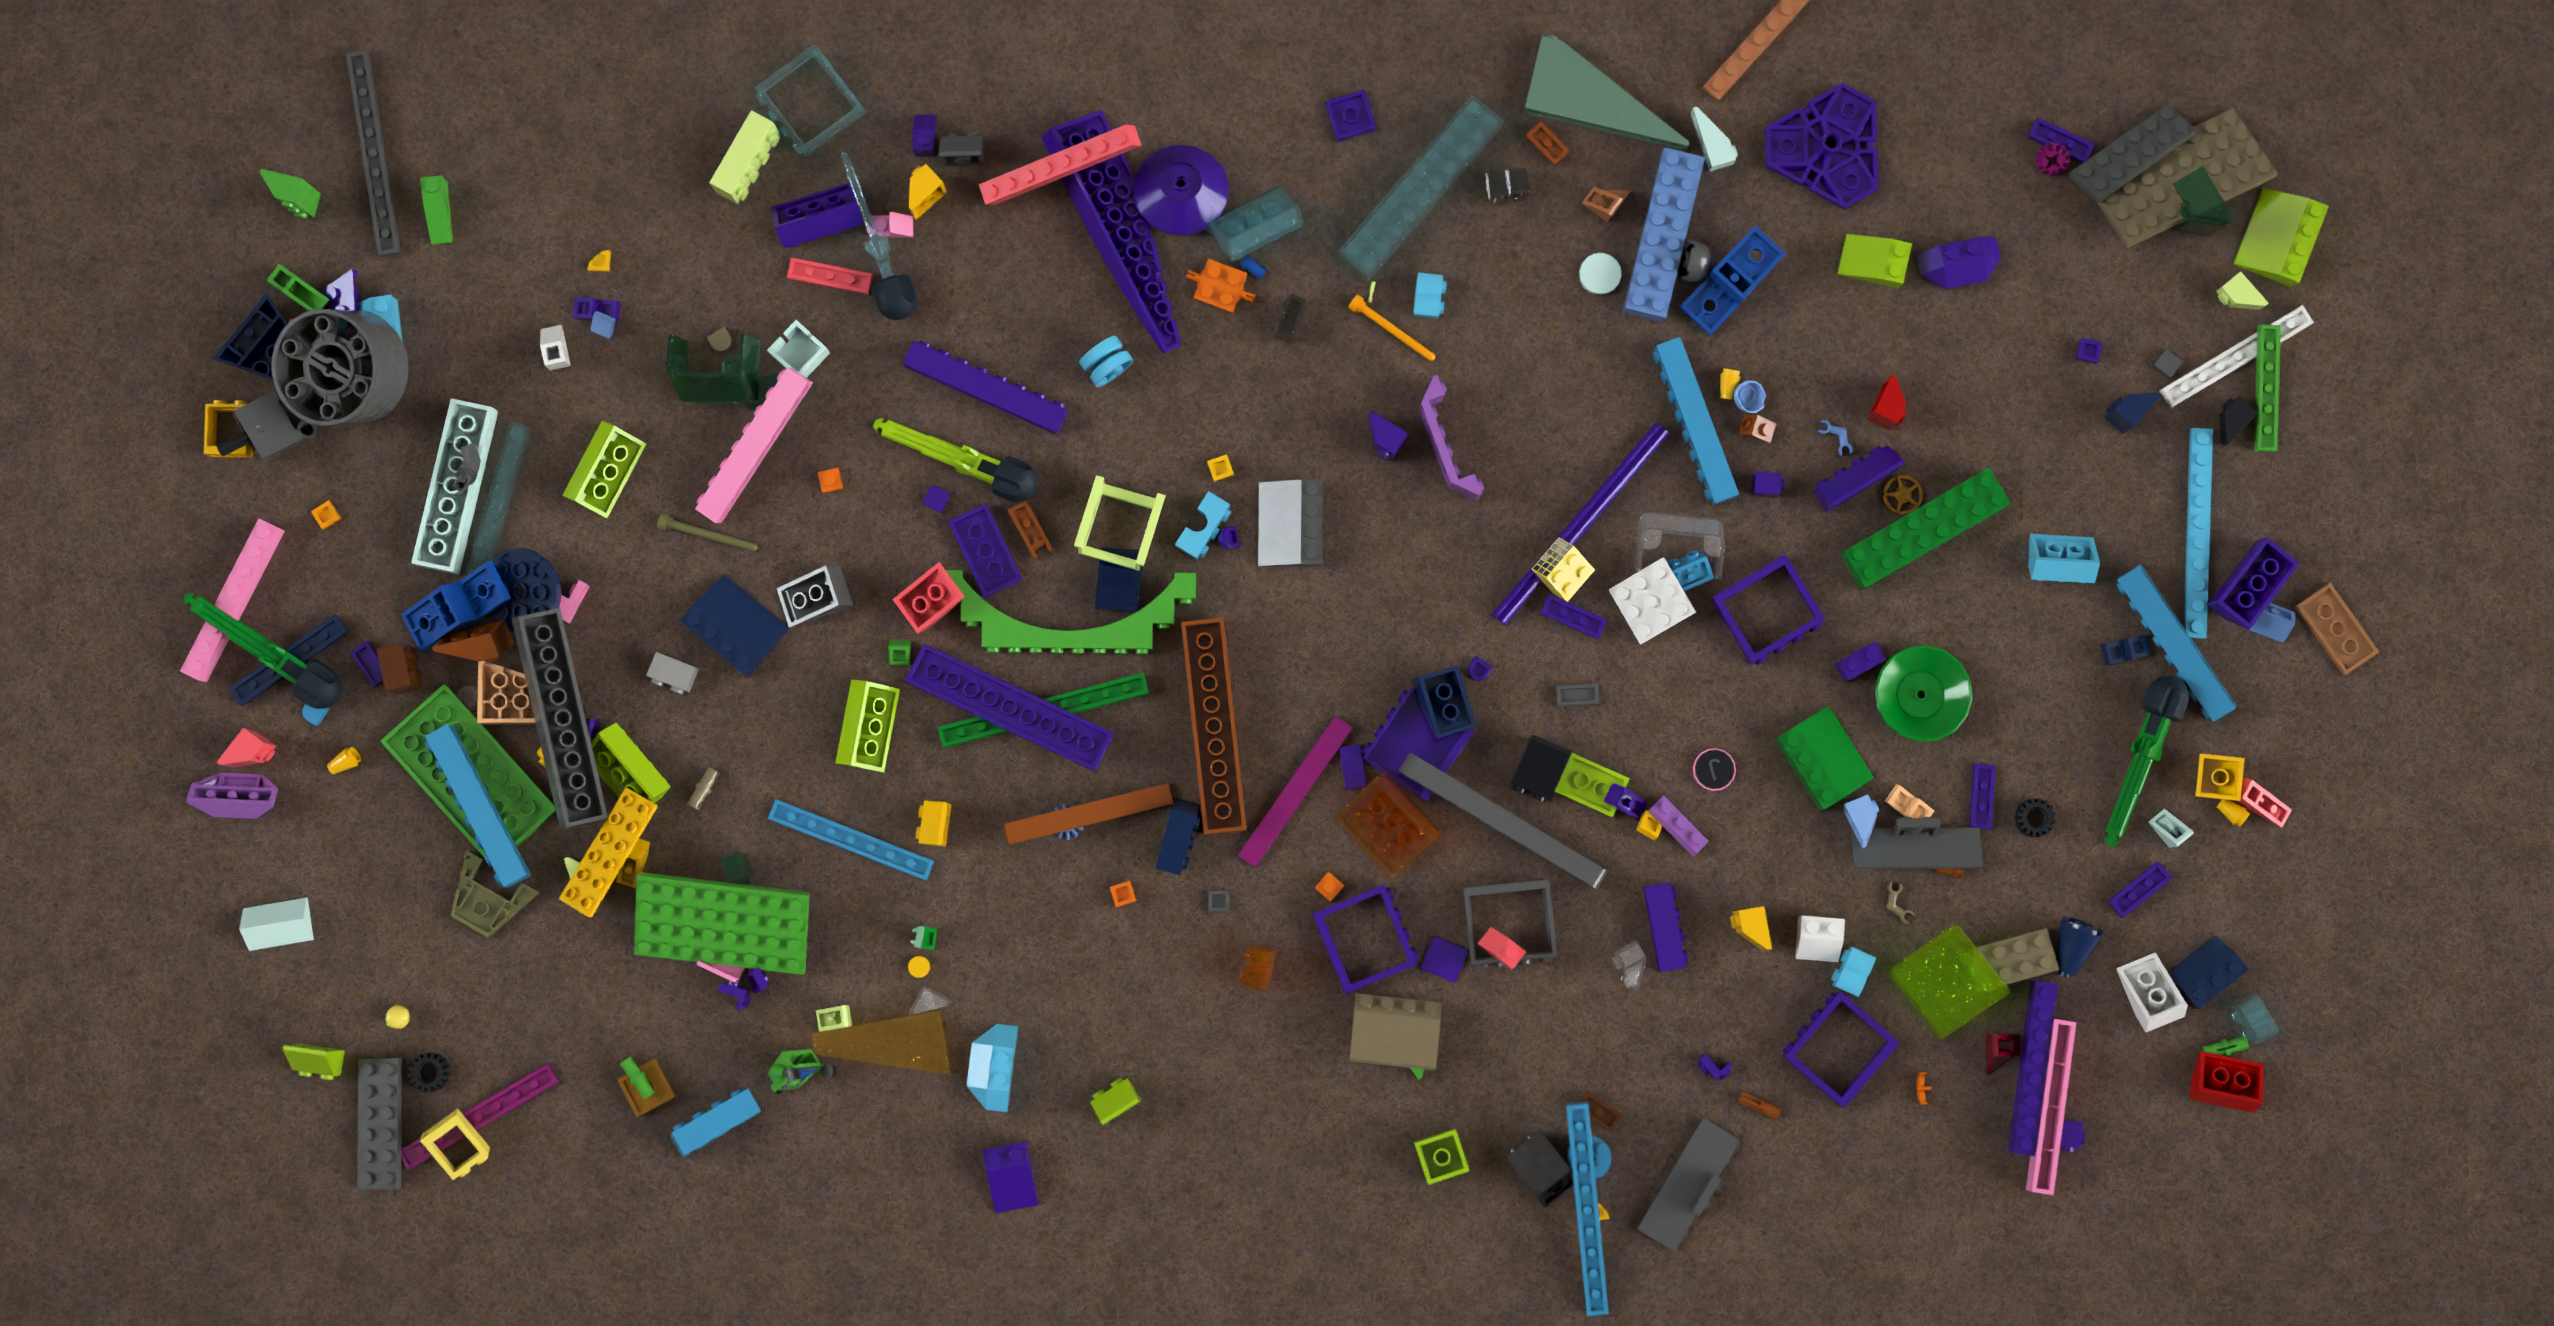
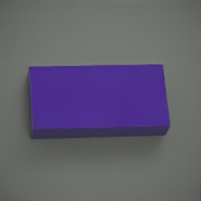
M369 641L364 642L349 652L373 688L383 682L378 654Z
M1360 744L1339 747L1345 789L1367 787Z

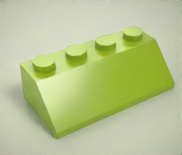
M601 421L562 496L608 518L646 443L612 424Z
M851 680L836 764L884 773L900 689L869 681Z
M617 723L599 732L591 742L598 775L618 798L624 789L628 788L655 804L670 789L671 786L667 783L666 779L661 776L653 764Z

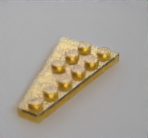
M941 1011L812 1033L816 1055L951 1075Z

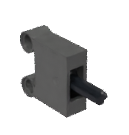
M275 389L233 411L232 416L242 433L218 444L217 449L222 456H225L250 444L259 461L263 463L302 442H311L316 436L317 426L303 420L299 423L297 430H295L281 407L286 405ZM309 427L312 430V434L308 436L302 434L301 428Z

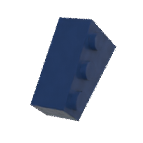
M1176 798L1170 812L1156 869L1177 875L1181 874L1182 869H1187L1190 857H1186L1188 849L1192 850L1195 837H1192L1194 829H1198L1201 818L1198 817L1201 805Z

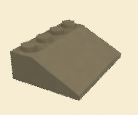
M1356 993L1349 1061L1436 1071L1441 1002Z

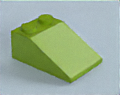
M1846 234L1837 275L1899 289L1904 283L1912 243L1890 238Z
M308 1044L283 1045V1051L291 1069L299 1071V1075L312 1077V1073L320 1074V1078L333 1080L334 1076H341L345 1050Z

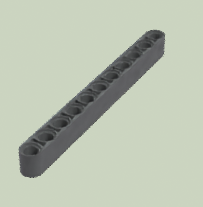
M1408 753L1398 770L1404 776L1586 885L1589 884L1595 890L1599 888L1608 872L1411 753Z

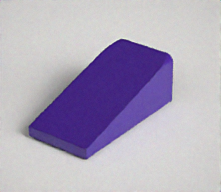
M1615 783L1611 785L1604 799L1605 803L1636 821H1639L1647 805L1645 800L1624 786Z

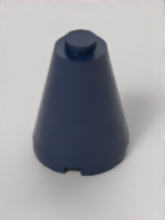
M2063 916L2056 956L2059 967L2057 974L2066 978H2070L2071 975L2076 976L2103 937L2104 931L2098 928V931L2092 930L2093 925L2072 917L2068 920L2066 916Z

